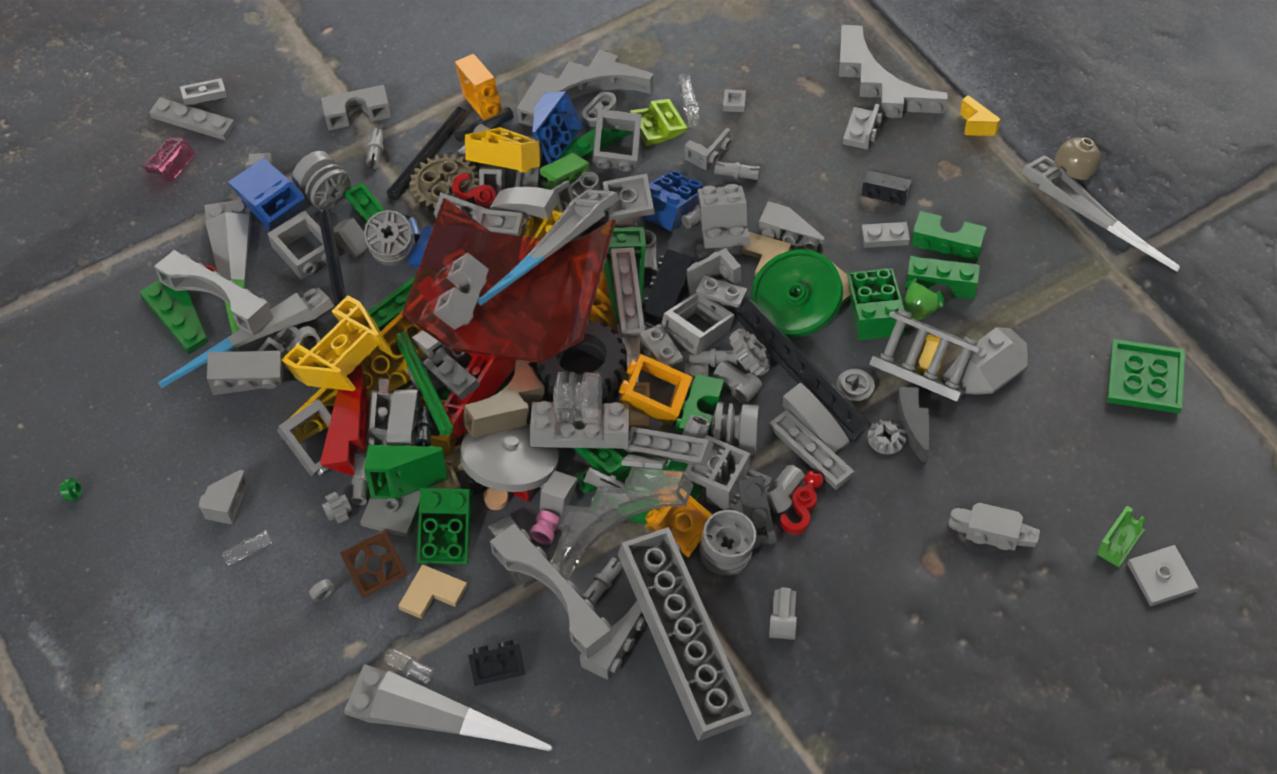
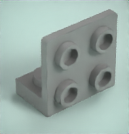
M726 248L712 253L708 258L692 264L687 269L689 297L696 293L704 275L741 287V266Z

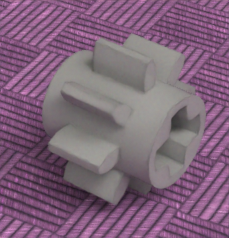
M336 492L325 496L327 502L322 504V508L328 520L332 521L335 519L338 524L348 520L347 513L352 511V508L345 494L338 496Z

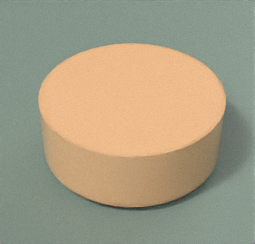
M487 488L484 491V503L489 509L500 510L507 505V492Z

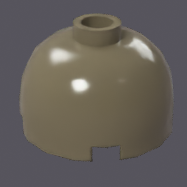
M1070 138L1059 147L1054 161L1059 169L1061 165L1066 169L1065 174L1080 180H1088L1090 176L1093 178L1099 169L1101 153L1089 138Z

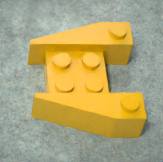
M347 296L332 310L339 323L310 351L297 344L281 359L293 376L307 386L354 391L356 388L347 375L352 373L364 358L368 357L375 348L389 355L392 354L375 321L361 302Z

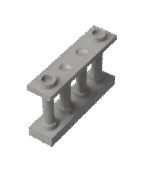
M899 309L898 312H890L889 316L897 319L884 353H881L880 356H872L869 365L954 401H960L964 391L959 389V381L971 352L975 351L978 353L982 351L983 347L977 345L979 341L967 336L961 339L911 318L912 314L902 309ZM907 323L919 328L906 362H903L901 365L893 362V354ZM927 333H931L941 337L928 371L922 374L915 371L916 367L914 365ZM953 342L962 346L963 349L950 380L943 383L937 380L938 376L936 374L949 343Z

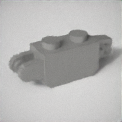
M379 378L376 390H371L368 398L366 456L369 445H387V429L393 393L388 392L389 379Z
M983 503L973 505L972 511L963 508L952 510L948 522L949 528L966 533L965 539L972 540L977 544L993 545L1002 550L1010 549L1015 551L1017 545L1036 547L1040 534L1039 529L1022 523L1023 517L1019 512Z

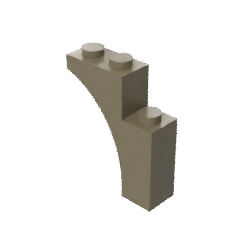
M525 359L516 360L514 377L507 387L490 398L464 405L463 424L472 438L524 427L529 415V408H532V402L543 401L545 386L537 378L534 369L528 365Z

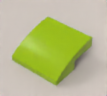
M670 99L651 101L649 108L630 110L629 112L641 114L640 137L646 146L675 138L688 129Z

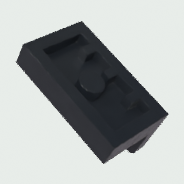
M868 171L867 177L863 181L862 196L905 206L912 180Z
M513 640L498 643L499 648L488 650V645L473 648V654L468 655L474 686L526 675L520 645H514Z

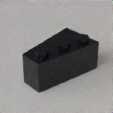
M666 249L665 255L660 256L658 261L659 271L657 276H653L650 283L651 292L649 297H645L642 304V310L646 319L662 323L664 313L681 303L684 293H688L687 269L695 263L693 256Z

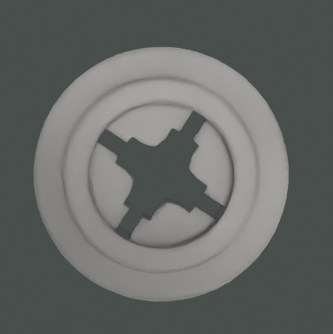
M849 369L839 375L836 387L850 402L857 401L860 403L864 399H869L870 395L874 392L875 384L871 375L866 371ZM859 381V388L852 391V386Z
M880 419L878 423H872L867 435L868 443L879 453L894 454L904 447L906 443V430L902 429L900 423L896 424L891 419L889 421H882ZM884 430H885V432H887L889 435H891V441H890V442H889V439L886 438V436H883Z

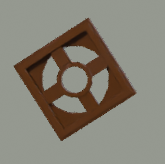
M385 529L340 552L345 568L349 572L350 578L356 585L362 598L408 575ZM370 545H380L386 549L387 553L381 556L373 554ZM363 550L366 556L364 565L355 569L356 556L359 551ZM371 557H378L381 560V567L377 571H371L367 567V562ZM392 560V569L385 578L382 572L384 564ZM369 572L375 574L378 582H367L359 576Z

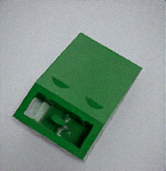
M893 268L847 273L853 319L858 340L890 337L897 319L889 316L890 312H898L899 309L904 310ZM905 327L901 336H905Z
M409 445L368 446L364 471L370 495L373 499H397L419 491L420 488H427L448 480L442 447Z
M420 488L417 563H468L473 516V490Z

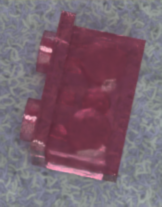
M168 137L142 167L147 173L161 174L167 183H171L195 156V152L184 138Z

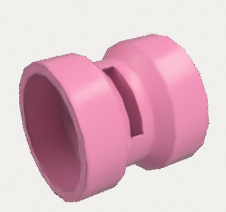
M542 510L538 513L536 517L537 523L532 526L529 536L540 544L550 545L555 537L554 531L559 529L561 519L552 512Z

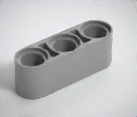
M419 389L394 390L387 429V446H415V424L418 421V412L421 408Z

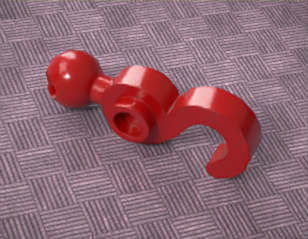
M463 173L456 176L452 183V190L455 196L462 200H472L474 198L479 206L485 208L492 205L497 196V192L493 187L481 185L473 188L468 193H463L461 191V184L469 180L470 175Z
M809 471L804 477L806 486L799 487L793 492L792 504L802 521L792 523L786 514L780 516L781 527L789 534H802L809 528V512L816 507L817 494L814 490L820 488L824 481L822 474L818 471Z

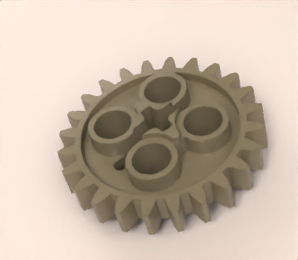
M444 154L442 159L436 155L434 161L427 158L428 164L421 162V169H414L415 174L411 175V182H409L414 203H419L420 209L426 207V211L429 213L433 209L435 211L440 193L458 198L452 190V183L456 176L463 173L470 175V179L461 184V191L468 193L473 188L479 186V172H477L476 165L472 166L471 161L465 162L463 156L457 160L456 154H453L451 158Z

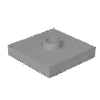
M420 491L397 499L370 498L360 521L361 526L379 531L385 529L387 533L408 538L419 511Z
M1175 545L1128 560L1127 564L1150 607L1197 592L1199 588Z

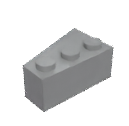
M208 352L207 380L212 394L220 395L262 388L273 389L276 386H282L281 352Z

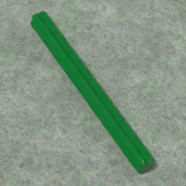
M404 331L397 333L396 342L442 436L451 435L453 433V425L408 333Z

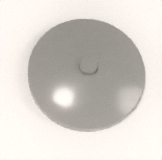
M526 423L524 427L472 438L468 432L461 444L460 460L465 472L481 485L499 491L522 492L540 487L549 480L557 469L558 449L557 447H530V424Z

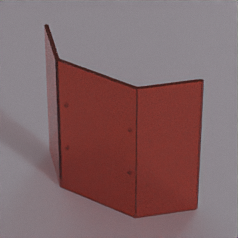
M443 198L402 315L452 351L542 363L583 341L616 220L609 221L574 243H567L480 306L477 303L473 310L472 320L467 325H462L454 330L433 314L440 295L454 287L456 288L447 279L453 261L469 253L489 269L485 278L487 280L486 284L479 294L482 297L509 274L542 239L490 232L447 198Z

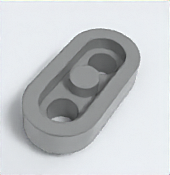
M611 92L599 93L583 109V123L589 127H595L598 109L614 111L617 107L616 96Z

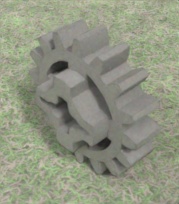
M743 328L733 332L729 339L734 349L733 355L735 359L743 365L745 370H750L756 376H762L770 368L769 360L766 358V348L757 340L755 335H750Z

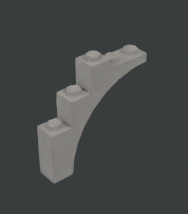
M841 25L839 77L860 78L859 97L881 98L880 113H883L882 117L902 118L903 112L945 113L947 92L930 91L899 80L887 72L874 59L864 40L863 26Z
M599 50L589 67L569 61L559 78L539 73L517 107L518 123L533 127L535 105L545 92L566 91L570 100L588 93L615 89L635 90L651 94L654 89V74L621 64L617 55Z

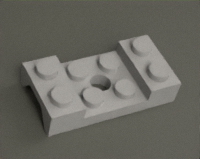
M532 402L530 447L628 449L629 404L605 403L604 411H579L570 409L556 410V402Z

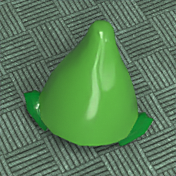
M917 278L907 281L904 285L907 291L903 306L905 311L912 314L911 318L920 321L935 313L940 307H943L944 297L940 291L935 293L920 285V283H917ZM906 323L905 328L911 327V325Z

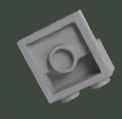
M647 173L603 182L604 191L617 192L619 201L614 203L610 210L604 212L605 222H610L611 228L633 224L632 218L655 214Z

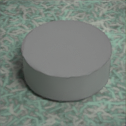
M330 579L322 580L310 589L309 595L314 602H321L334 593L335 586Z

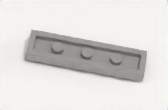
M161 97L149 112L153 119L222 140H226L235 127L233 119L185 106L184 104Z
M634 247L611 249L610 255L621 338L640 336V333L645 331Z
M785 410L769 423V429L812 469L821 473L823 479L835 490L854 476V470L788 410Z
M631 427L628 434V449H623L628 453L706 467L714 443L707 439Z

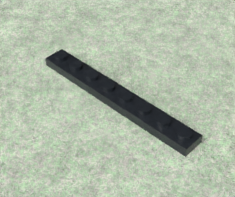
M750 297L743 299L740 307L732 312L734 317L750 334L755 335L757 340L764 345L767 352L798 384L801 382L823 404L844 433L852 441L856 442L872 424Z

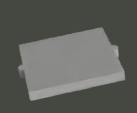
M628 454L621 462V465L653 469H663L668 464L666 459Z

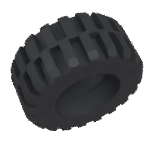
M583 319V322L571 320L567 325L564 323L558 325L555 331L552 329L546 335L547 339L544 338L541 341L540 349L537 351L539 380L545 386L546 396L551 401L555 400L558 406H568L570 410H576L577 408L582 409V411H588L589 408L595 407L596 410L601 408L602 404L614 401V395H620L618 393L623 380H627L628 374L626 373L628 368L627 350L620 335L615 334L614 329L610 326L604 327L603 323L598 321L592 323L589 319ZM578 356H591L603 363L596 371L584 375L572 374L562 368L567 361Z

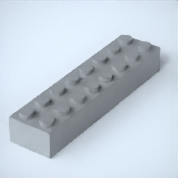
M669 527L621 543L618 557L697 740L701 741L746 724L752 713Z

